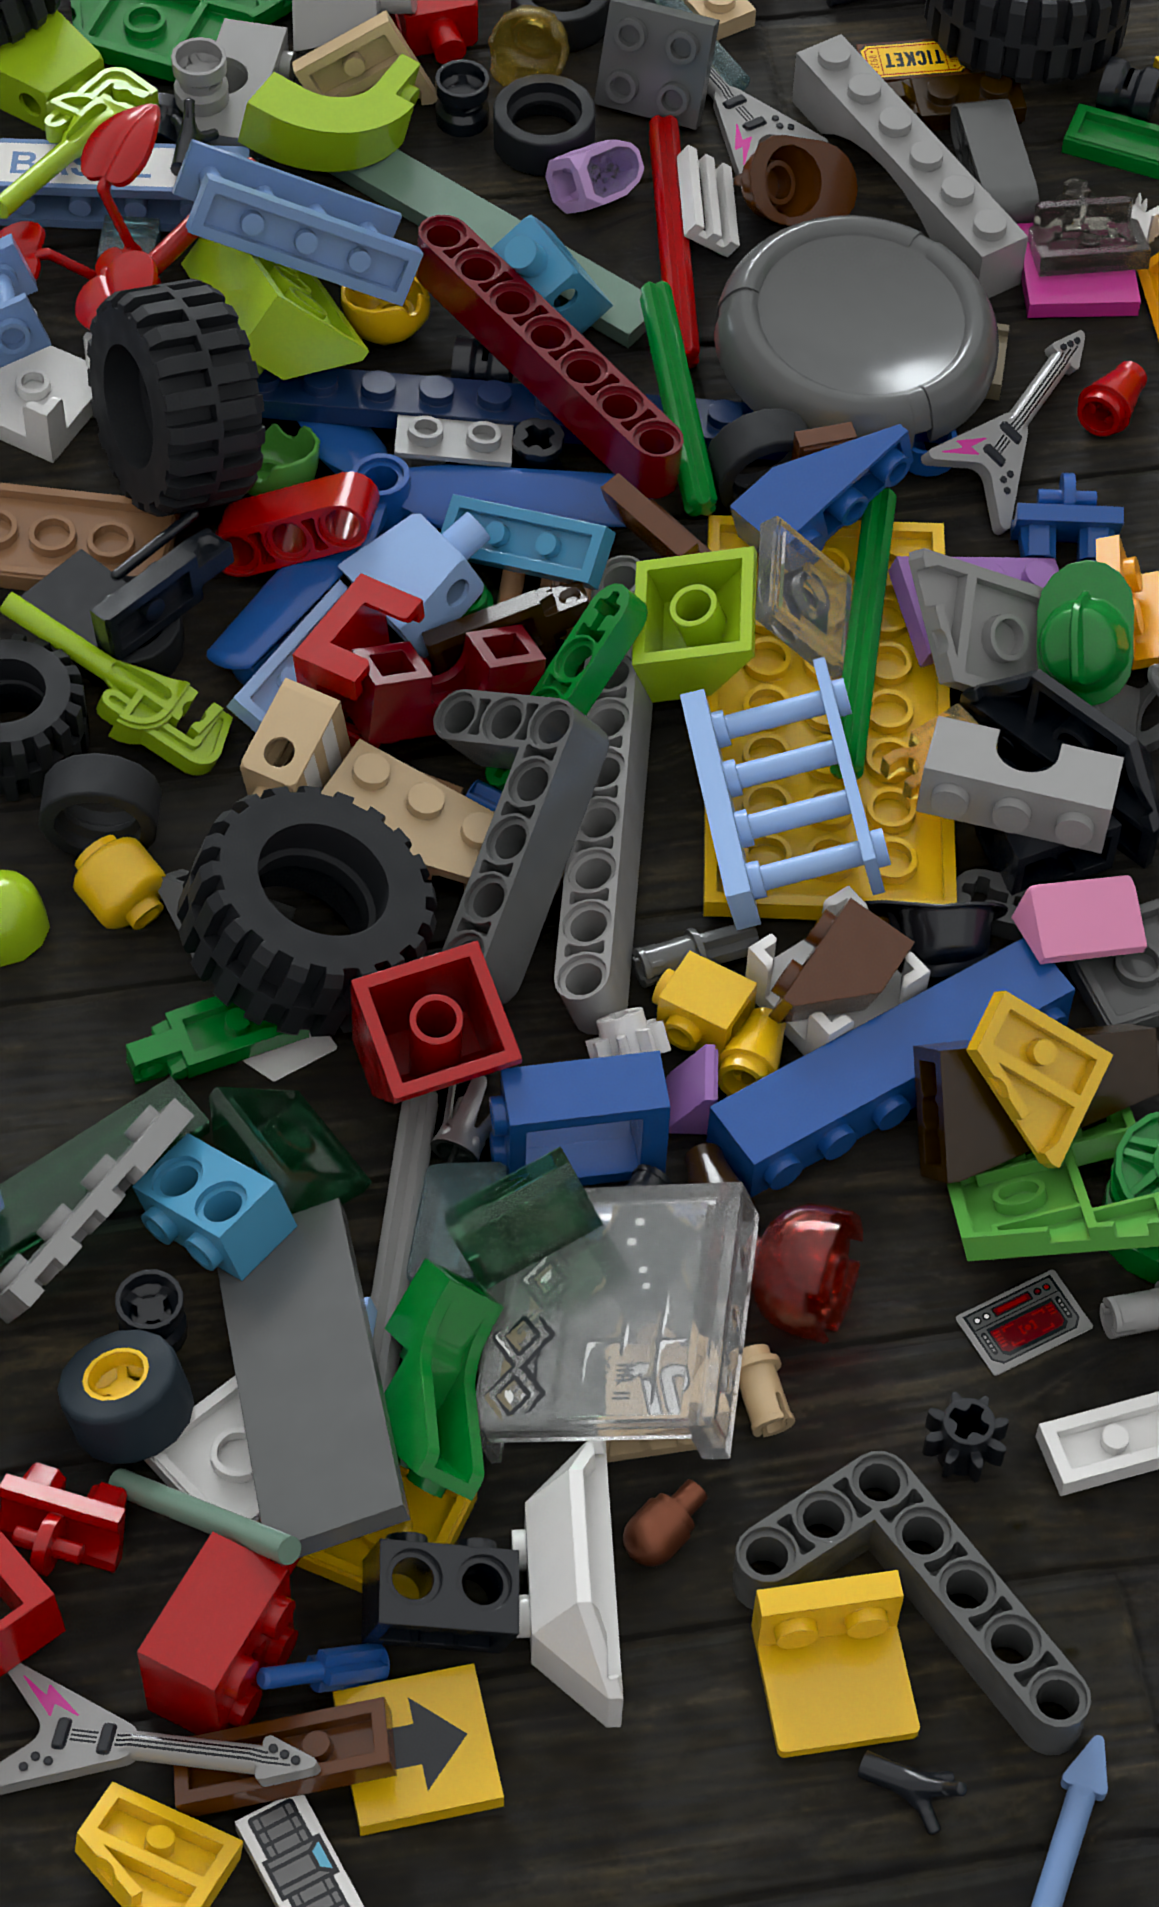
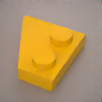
M996 991L993 993L966 1051L1039 1163L1047 1168H1060L1113 1054L1011 993Z
M112 1781L78 1830L75 1852L122 1907H210L241 1859L243 1840Z

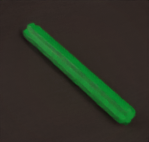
M663 280L657 283L649 281L641 287L640 303L663 411L683 433L684 443L678 481L684 509L692 517L701 514L708 516L715 511V503L718 498L672 289Z

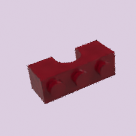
M522 624L466 632L464 649L460 659L451 669L437 676L431 674L410 641L352 649V653L368 659L370 671L362 681V694L355 701L347 698L345 710L364 740L370 745L391 744L399 740L436 735L437 733L434 731L433 725L435 711L449 694L456 690L469 689L530 695L544 674L546 658Z

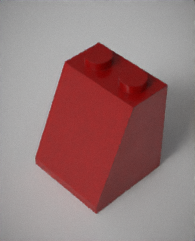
M478 940L351 980L352 1040L374 1097L396 1104L522 1063L521 1053Z

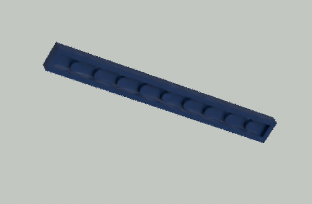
M331 368L283 380L265 369L259 375L260 378H257L259 393L263 394L265 411L262 412V418L396 429L398 414L409 416L425 415L441 419L474 422L488 421L495 424L514 425L513 437L516 426L522 421L530 418L553 420L561 426L564 432V443L584 445L546 406L520 383ZM644 394L664 413L660 395ZM696 398L706 448L708 449L711 440L724 426L742 415L754 411L745 402ZM776 452L758 459L780 461L788 452Z

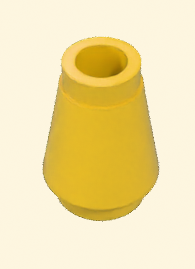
M759 1007L752 1010L749 1017L719 1054L718 1086L726 1095L730 1096L779 1069L786 1023L778 1024L768 1017L772 1011L771 1008Z

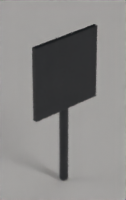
M191 509L113 571H110L83 549H80L20 597L97 647L90 610L100 604L105 597L127 584L122 580L126 575L200 517V512L198 509Z

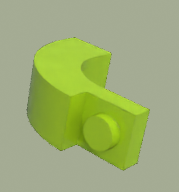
M401 53L371 89L350 97H330L317 94L273 72L247 102L237 142L276 162L310 171L342 172L378 163L394 153L404 142L413 108L420 94V89L414 86L420 63Z

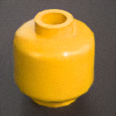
M107 835L92 843L77 858L75 867L78 871L74 878L73 888L105 928L120 929L131 925L134 930H139L150 924L162 912L164 905L160 902L161 896L158 890L162 885V877L166 875L137 839L132 837L116 839L114 835Z

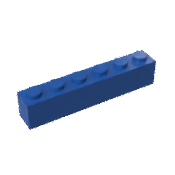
M1022 938L713 1104L709 1109L706 1141L721 1147L726 1161L751 1197L768 1188L773 1190L784 1188L792 1183L804 1168L824 1157L827 1160H833L842 1156L852 1148L857 1139L877 1128L880 1130L893 1128L906 1118L910 1110L917 1107L913 1046L971 1040L993 993L996 991H1007L1064 1026H1067L1075 988L1054 963L1040 965L1026 940Z

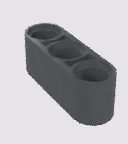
M997 99L953 104L950 116V129L957 160L1016 224L1037 223L1039 218L1038 188L1010 100Z

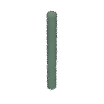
M118 1469L110 1476L108 1484L124 1488L127 1492V1501L210 1535L213 1531L259 1555L284 1565L293 1564L300 1556L301 1543L298 1538L126 1469Z

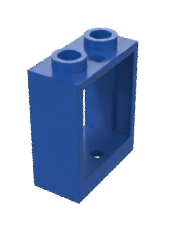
M660 1050L501 1070L500 1095L489 1097L492 1131H489V1146L493 1170H505L509 1195L627 1181L631 1179L632 1172L640 1164L656 1167L665 1173L671 1106Z

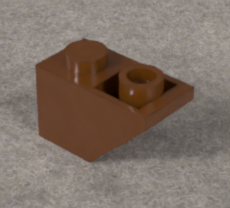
M852 898L847 901L836 915L826 909L804 940L814 948L803 965L792 959L772 987L771 992L779 996L780 999L768 1017L779 1024L808 1019L809 1015L814 1012H823L826 1016L866 1010L882 993L915 942Z

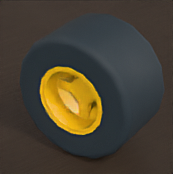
M140 1329L115 1331L91 1341L77 1351L65 1366L57 1388L61 1408L78 1444L92 1458L110 1464L136 1463L158 1455L177 1441L190 1423L194 1407L190 1384L174 1349L160 1335Z

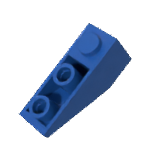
M901 424L772 467L730 505L738 537L749 546H754L757 553L783 575L794 571L800 565L809 564L821 553L825 542L843 526L855 523L865 512L868 503L883 489L895 486L905 477L911 464L914 462L908 430Z

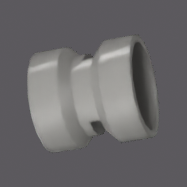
M189 38L180 42L173 49L171 55L172 71L176 78L174 83L176 105L184 112V100L191 98L195 100V116L197 117L212 116L221 112L227 106L230 98L229 85L225 77L227 72L225 49L220 43L210 38Z

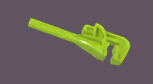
M110 67L101 70L76 92L62 94L47 102V117L44 119L46 139L50 143L57 145L0 193V218L7 219L75 159L80 158L88 138L105 120L117 113L140 105L151 103L159 106L158 89L127 68Z
M14 592L7 596L0 607V613L38 638L50 642L51 646L56 650L62 649L70 656V659L101 678L109 689L103 692L96 710L102 719L113 725L108 735L109 737L126 744H142L190 775H204L212 770L221 755L233 719L231 715L223 711L224 708L214 702L205 711L200 722H194L185 735L176 729V726L181 717L185 716L199 693L189 686V682L172 679L116 660Z

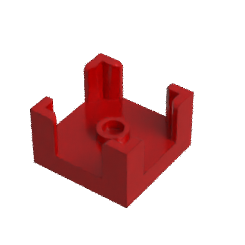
M360 573L292 654L297 683L340 700L345 720L349 716L345 710L346 699L349 698L354 701L358 699L363 692L362 681L370 671L368 659L352 653V649L391 644L386 615L405 623H411L412 620L420 623L425 617L422 599ZM420 656V658L432 674L431 663L427 659ZM345 721L350 745L354 747L359 739L365 741L357 727ZM374 744L372 746L378 748L381 744Z

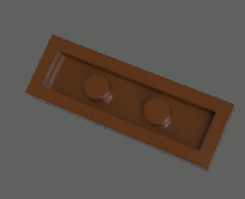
M379 1697L191 1736L262 1745L266 1736H274L316 1759L321 1767V1772L313 1777L263 1787L259 1784L255 1775L173 1765L175 1806L179 1812L190 1817L397 1776L392 1712L385 1697Z

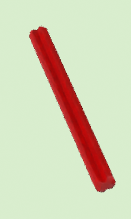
M656 115L649 121V142L661 278L671 286L688 367L692 369L699 363L700 346L689 238L684 236L677 167V155L681 152L678 120L672 115L665 117Z

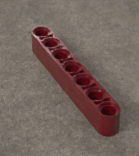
M434 215L422 221L418 228L417 244L424 254L416 272V278L419 283L615 475L617 473L622 475L647 498H661L672 493L678 484L684 443L683 433L678 426L465 222L451 215Z

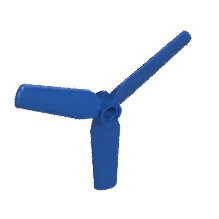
M297 421L300 427H310L319 438V458L334 474L352 471L361 473L370 478L378 487L380 494L379 505L367 538L361 546L352 550L279 568L208 649L206 657L215 665L225 669L247 670L253 667L344 575L338 567L340 563L411 514H422L435 528L442 529L453 494L607 527H626L611 512L600 488L614 477L615 474L463 464H442L409 468L404 460L395 455L388 454L387 448L371 427Z

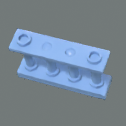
M825 657L813 660L820 687L819 691L727 715H724L723 709L711 712L704 689L680 695L725 897L736 930L761 925L756 900L767 897V890L865 865L872 894L877 895L885 892L879 868L891 865L884 834L882 828L869 831L841 721L842 716L852 714L844 679L840 678L831 681ZM827 715L832 740L736 764L734 759L723 760L721 748L732 746L731 739ZM835 764L840 766L845 790L749 815L746 809L735 811L732 798L742 796V789ZM852 814L858 841L761 866L758 860L747 863L744 848L755 846L754 839Z

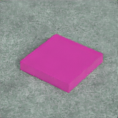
M1126 221L1017 223L1028 236L1021 277L1027 318L1138 316L1141 299Z

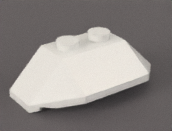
M591 1436L525 1502L524 1529L511 1530L512 1550H519V1572H526L527 1594L519 1595V1635L516 1638H530L531 1664L605 1727L609 1728L621 1727L623 1685L606 1437Z

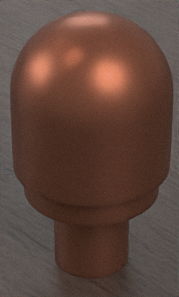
M688 1479L671 1497L660 1493L656 1498H650L634 1514L625 1526L623 1543L626 1552L635 1562L644 1566L661 1565L671 1559L690 1539V1532L695 1528L691 1516L708 1499L702 1487L695 1481Z

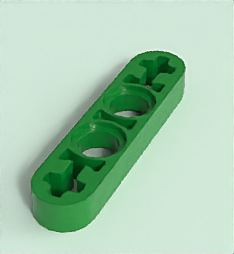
M614 583L599 591L581 615L530 695L561 698L570 702L584 715H587L643 629L648 614L646 604L623 584ZM592 656L586 668L575 677L580 665ZM486 767L487 781L495 788L503 791L510 770Z

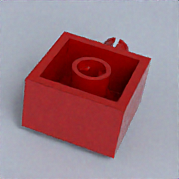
M212 1531L137 1651L149 1711L196 1735L244 1726L251 1722L262 1698V1690L258 1689L259 1685L256 1681L258 1670L262 1667L285 1665L297 1642L298 1631L294 1629L293 1620L295 1601L291 1599L289 1577L301 1557L291 1565L278 1564Z

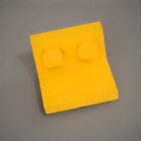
M898 1570L756 1590L751 1627L776 1750L780 1757L787 1758L914 1739L918 1736L920 1724L897 1627L904 1598Z

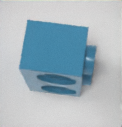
M189 1133L132 1186L145 1210L141 1215V1220L154 1237L166 1245H170L173 1241L179 1243L207 1270L213 1271L216 1267H219L241 1281L297 1227L276 1182Z

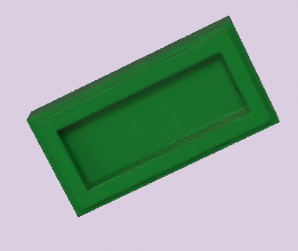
M1079 103L1065 134L1061 153L1159 180V125Z

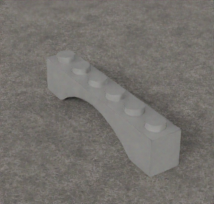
M840 34L797 52L792 102L821 134H834L851 140L876 159L903 190L920 217L930 239L946 246L971 269L983 286L988 298L1020 285L1028 242L1027 234L847 39Z

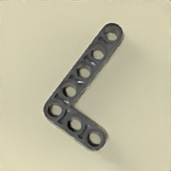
M463 689L449 694L439 704L433 720L434 731L441 739L473 763L483 767L509 769L510 773L442 951L478 940L502 1005H504L516 995L524 979L606 759L609 740L608 735L601 727L570 702L561 698Z
M871 1451L861 1455L750 1527L740 1537L735 1551L732 1588L737 1599L747 1608L754 1610L756 1590L822 1581L869 1550L885 1571L898 1570L905 1596L1030 1748L1044 1755H1060L1071 1750L1079 1741L1091 1705V1693L1085 1680L906 1463L896 1455L885 1451ZM869 1488H878L887 1492L892 1499L875 1501L869 1499L862 1491ZM814 1524H823L831 1527L837 1535L830 1538H820L812 1535L806 1528ZM923 1541L932 1546L936 1552L920 1555L912 1552L906 1547L905 1543ZM757 1561H769L777 1565L781 1572L774 1575H762L755 1572L749 1565ZM953 1594H966L972 1596L980 1606L973 1609H964L956 1606L949 1599V1596ZM997 1648L1016 1650L1025 1661L1019 1664L1003 1662L995 1656L993 1650ZM1045 1702L1059 1704L1068 1711L1070 1718L1065 1720L1049 1718L1041 1712L1038 1705Z

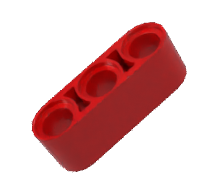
M353 471L342 472L240 499L229 504L223 513L215 534L232 544L235 562L222 570V572L234 577H247L361 546L367 538L379 505L380 494L378 487L364 474Z

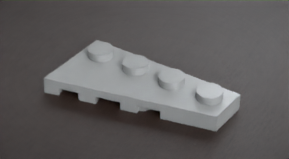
M174 1098L160 1112L153 1106L148 1105L123 1133L132 1142L123 1154L115 1161L106 1153L82 1179L80 1184L89 1192L78 1205L71 1210L62 1203L37 1230L36 1234L45 1242L32 1257L26 1260L20 1253H17L0 1272V1318L5 1323L9 1324L33 1305L45 1291L42 1286H46L82 1248L80 1242L87 1234H92L125 1197L126 1194L124 1192L149 1170L191 1121L194 1115L178 1100Z

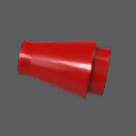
M1124 361L1115 370L1083 389L1078 398L1077 416L1081 425L1087 431L1097 436H1109L1123 431L1128 426L1141 390L1147 383V375L1144 369L1135 362Z

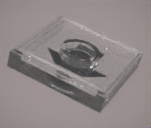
M775 516L760 525L755 619L813 667L814 659L825 657L830 679L834 680L842 676L851 608L852 578L779 516Z

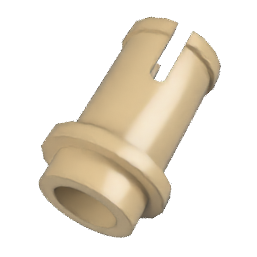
M765 1344L750 1345L732 1354L730 1357L732 1367L728 1370V1377L732 1383L739 1386L751 1422L753 1435L759 1437L763 1434V1437H768L791 1428L795 1424V1418L790 1411L777 1373L782 1364L780 1357L777 1354L771 1353L769 1346Z

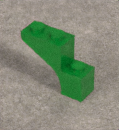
M425 1258L384 1328L403 1346L399 1353L403 1361L384 1395L398 1462L400 1466L409 1470L406 1478L417 1487L436 1497L442 1498L448 1489L472 1501L484 1478V1463L475 1389L476 1373L485 1343L504 1306L478 1284Z

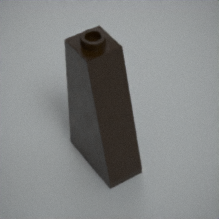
M1125 1023L1071 1029L1113 1054L1078 1129L1159 1094V1041L1157 1040L1156 1028ZM971 1040L913 1046L921 1176L945 1183L961 1182L1031 1151L967 1053L966 1049Z

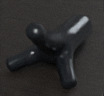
M191 98L184 100L183 118L177 114L172 115L170 118V122L177 132L176 147L170 167L171 172L175 176L179 174L191 139L206 143L219 138V132L215 128L204 131L198 129L195 121V100Z
M867 1750L858 1770L859 1778L893 1791L904 1798L919 1813L929 1835L937 1834L941 1830L932 1806V1797L964 1796L968 1790L966 1783L955 1781L952 1771H921L870 1750Z

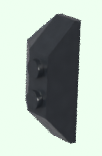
M1040 669L979 684L975 687L967 688L961 694L957 720L1000 729L996 747L997 753L1001 759H1010L1019 771L1031 772L1054 765L1058 760L1062 744L1124 757L1111 813L1122 825L1117 849L1144 869L1152 862L1159 837V805L1152 756L1135 736Z

